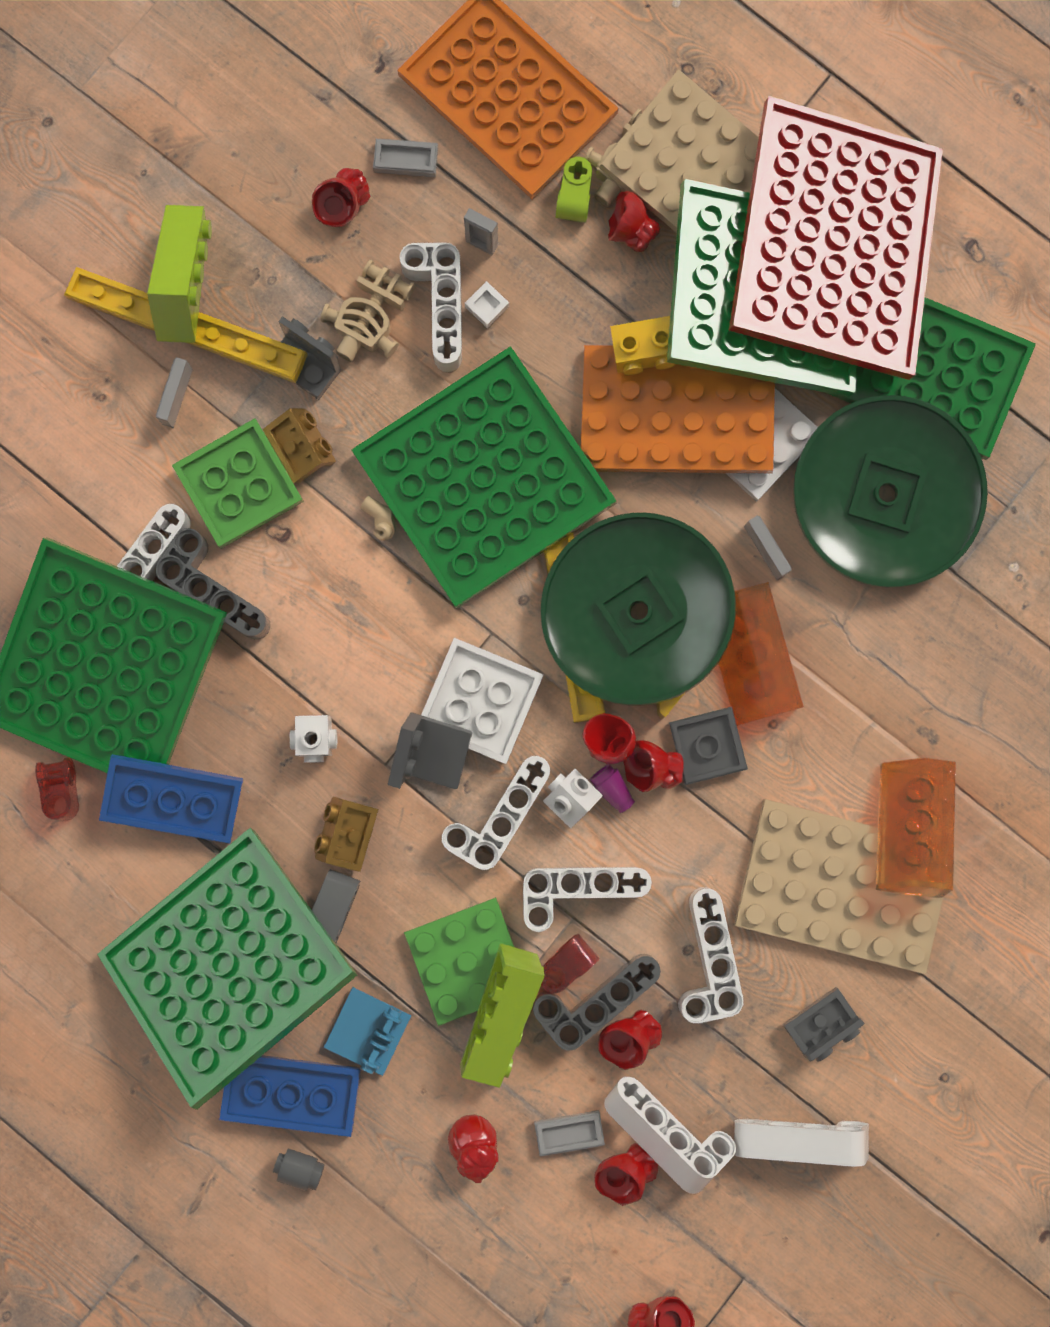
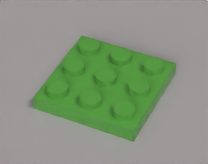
M256 418L172 465L220 549L304 502Z
M496 897L404 932L438 1026L478 1011L500 943L514 947Z

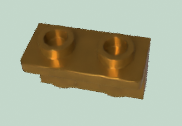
M289 408L262 429L293 483H300L322 466H331L336 462L332 455L331 445L321 436L316 427V419L305 408Z
M333 796L331 802L326 805L323 820L325 824L322 834L317 836L314 844L315 859L334 866L361 872L379 809Z

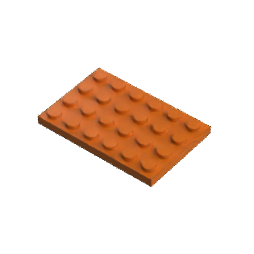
M467 0L397 70L400 78L532 200L565 167L566 162L575 157L618 114L619 109L501 0Z
M584 345L581 449L597 472L773 474L774 382L675 364L668 369H657L656 366L643 368V371L638 374L626 375L624 372L617 373L613 345Z

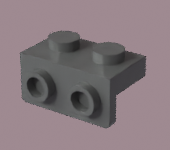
M835 987L782 1025L804 1057L810 1062L814 1059L819 1062L832 1054V1047L841 1040L846 1043L859 1035V1028L865 1023L856 1015L840 990Z

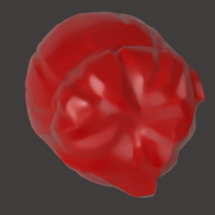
M343 168L337 173L336 178L327 179L318 184L312 194V209L319 222L330 227H342L355 218L360 206L365 205L371 197L370 188L366 178L363 176V172L359 169Z
M624 191L618 194L615 210L608 220L610 228L608 240L625 242L632 250L643 252L647 249L649 243L658 236L660 226L658 222L648 217L643 201L635 193Z
M611 714L595 715L586 723L582 733L583 741L589 750L590 756L606 764L623 762L632 755L636 746V734L632 726L624 719Z
M637 740L634 752L628 759L623 761L627 781L641 792L651 791L658 786L672 789L682 783L684 770L683 756L677 752L666 753L652 742Z
M638 1010L631 1018L615 1021L601 1031L598 1038L599 1053L604 1059L621 1069L628 1070L638 1067L646 1060L648 1050L660 1045L662 1038L661 1025L647 1011Z
M477 1114L465 1115L452 1125L448 1135V1147L451 1155L457 1161L458 1172L475 1183H481L495 1169L496 1163L499 1162L496 1131L487 1119Z
M634 1143L626 1153L613 1155L599 1164L594 1174L595 1187L601 1195L610 1198L622 1206L637 1202L643 1196L645 1184L657 1178L658 1164L638 1143Z
M664 1296L656 1298L649 1304L637 1303L633 1305L628 1316L627 1325L628 1327H694L695 1320L692 1311L680 1298Z

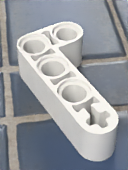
M411 243L403 247L400 252L402 272L406 278L412 281H432V350L434 361L438 369L444 372H452L462 362L460 254L456 246L451 243ZM416 257L423 261L417 267L407 265L411 258ZM444 257L454 260L453 264L447 267L441 266L438 262ZM446 287L455 291L452 296L447 298L438 294L441 289ZM444 318H451L455 321V324L451 328L446 329L442 328L439 322ZM444 341H450L451 354L448 359L444 358Z
M175 504L162 506L117 567L130 572L132 567L141 565V577L153 581L157 575L156 565L176 534L183 529L191 527L190 517ZM171 516L179 520L176 526L168 522ZM160 529L170 535L168 539L159 532ZM153 540H161L160 550L157 553L149 554V544Z
M539 756L527 758L522 763L481 833L478 834L460 823L451 824L444 829L442 834L444 847L478 869L488 870L494 867L550 774L548 762ZM538 762L542 765L541 771L544 773V776L542 778L539 776L534 778L531 785L536 786L537 789L533 793L527 786L518 784L517 781L520 777L526 781L530 773L526 767L529 764L534 766ZM514 790H523L528 796L527 804L522 808L513 807L509 802L510 794ZM499 817L507 818L511 823V830L506 836H498L492 830L493 822ZM455 828L463 830L466 834L465 844L461 847H453L448 842V834ZM482 845H487L494 851V859L489 864H481L476 859V850Z
M638 867L531 869L527 872L523 881V916L525 924L529 929L536 932L548 929L553 922V899L642 897L651 889V877L647 871ZM622 872L621 879H633L634 873H638V877L644 879V885H639L638 891H634V888L630 885H621L622 892H617L619 881L616 873ZM570 873L577 875L580 881L578 889L573 892L565 891L561 885L562 878ZM601 873H607L612 879V886L604 892L598 891L594 885L596 876ZM534 874H542L547 879V887L542 892L537 893L529 888V879ZM542 907L547 911V920L542 925H534L529 920V913L533 908Z
M700 887L692 892L689 898V906L707 987L685 992L678 1002L680 1013L691 1023H704L732 1017L738 1014L743 1007V995L722 899L715 890ZM703 894L713 899V903L708 905L711 916L717 915V920L707 919L702 922L700 921L701 917L707 918L706 910L698 906V902L703 899ZM710 926H717L720 930L719 940L713 944L707 943L704 938L706 929ZM717 959H725L727 962V971L721 976L713 975L711 970L713 962ZM726 991L732 992L734 994L733 1005L729 1008H721L719 1005L720 995ZM693 998L701 999L703 1003L701 1012L696 1015H690L686 1011L687 1003Z
M623 1077L605 1098L604 1105L608 1114L688 1193L696 1194L702 1191L736 1152L734 1140L722 1131H715L701 1144L635 1078Z
M737 1119L735 1120L734 1142L736 1145L734 1155L752 1159L851 1167L864 1166L869 1159V1124L859 1121H841L837 1125Z

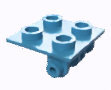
M352 987L324 1048L361 1065V1069L370 1074L375 1072L383 1076L412 1015Z

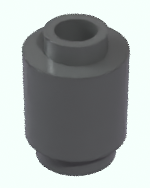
M288 1148L286 1154L279 1153L273 1173L278 1174L277 1182L307 1191L308 1188L316 1191L325 1164L318 1162L316 1157Z

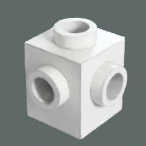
M328 715L295 716V730H290V749L295 750V755L304 757V763L324 762V756H332V749H337L338 740L337 729H332L331 717ZM316 734L317 742L311 745L310 738Z
M574 769L567 777L560 774L548 786L552 792L543 802L572 828L603 795Z

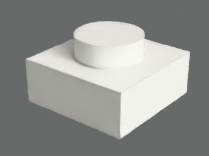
M487 281L465 302V308L486 328L509 307V302Z

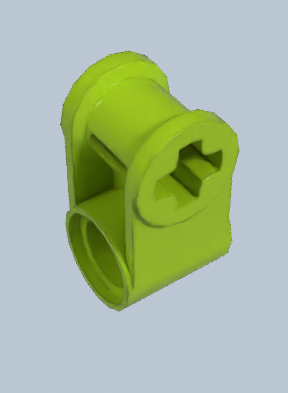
M573 157L565 164L561 190L559 189L555 214L557 219L587 222L592 166L586 158ZM576 172L581 173L580 179H574Z

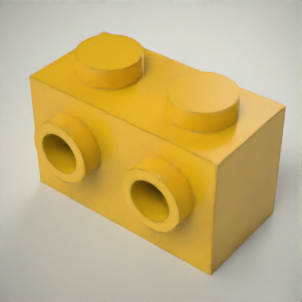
M670 316L610 326L617 373L624 372L626 375H633L642 372L643 368L656 366L657 369H668L675 365L667 362Z

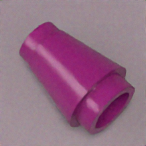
M610 764L599 769L589 779L595 789L603 795L602 797L617 809L619 813L625 812L635 803L617 768L613 769Z

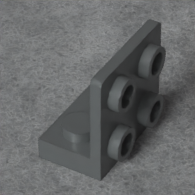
M282 316L278 321L285 335L281 342L304 350L308 354L295 384L320 400L341 371L337 361L338 356L333 352L335 348L324 338L318 337L316 340L307 334L308 328L298 320L293 318L290 322Z
M411 712L400 730L388 785L400 789L405 779H411L413 776L457 789L460 784L472 731Z

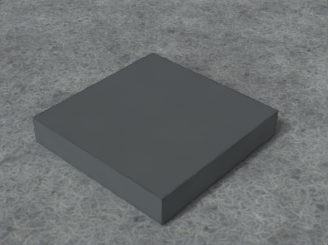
M732 707L669 722L676 752L683 756V780L685 785L748 769Z

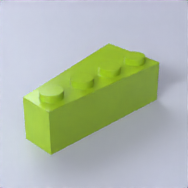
M165 206L147 292L157 341L196 342L201 287L204 279V261H207L208 258L207 239H211L212 236L211 220H206L204 206Z
M500 943L460 1063L462 1078L500 1088L504 1077H509L513 1065L512 1056L516 1047L520 1045L524 1026L545 976L544 967L541 966L538 954Z

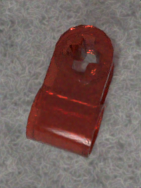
M65 757L61 762L45 764L44 762L36 763L35 774L40 792L42 812L46 817L53 820L69 821L73 819L79 811V802L76 787V769L72 758ZM63 797L66 801V809L58 815L55 812L54 806L56 801Z
M577 933L542 965L545 976L541 986L547 992L559 993L575 979L586 973L600 958L580 934ZM551 969L554 972L561 971L558 976L559 984L555 985L553 982L548 985L546 984L548 980L546 973L548 970Z

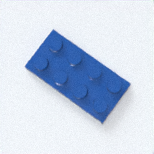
M112 754L99 821L230 844L243 778Z
M262 1055L224 1087L219 1120L351 1137L361 1068Z

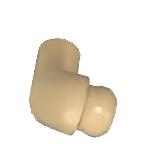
M367 496L360 509L374 517L375 537L381 541L391 539L395 533L394 514L389 508L372 497Z

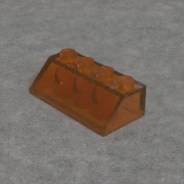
M769 582L736 590L734 630L729 645L718 665L729 705L732 707L736 725L738 726L795 711L804 706Z
M916 758L881 763L877 891L942 898L953 891L956 762Z

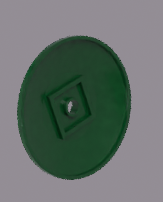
M881 395L858 400L844 406L828 417L814 431L802 450L796 466L793 484V500L798 523L804 537L816 554L828 566L849 579L862 584L886 588L910 586L924 582L941 574L955 564L967 552L981 528L988 496L987 478L982 458L976 445L964 428L954 418L936 406L919 399L898 395ZM888 485L894 489L895 498L892 502H885L880 498L879 489L881 486Z
M646 512L627 513L609 517L593 524L575 536L553 563L547 575L541 598V624L544 638L552 657L560 669L572 682L589 694L604 701L628 706H644L665 702L681 696L701 683L723 657L731 640L736 618V598L732 578L723 558L713 544L696 529L682 521L669 516ZM638 603L648 606V614L640 620L631 617V609Z

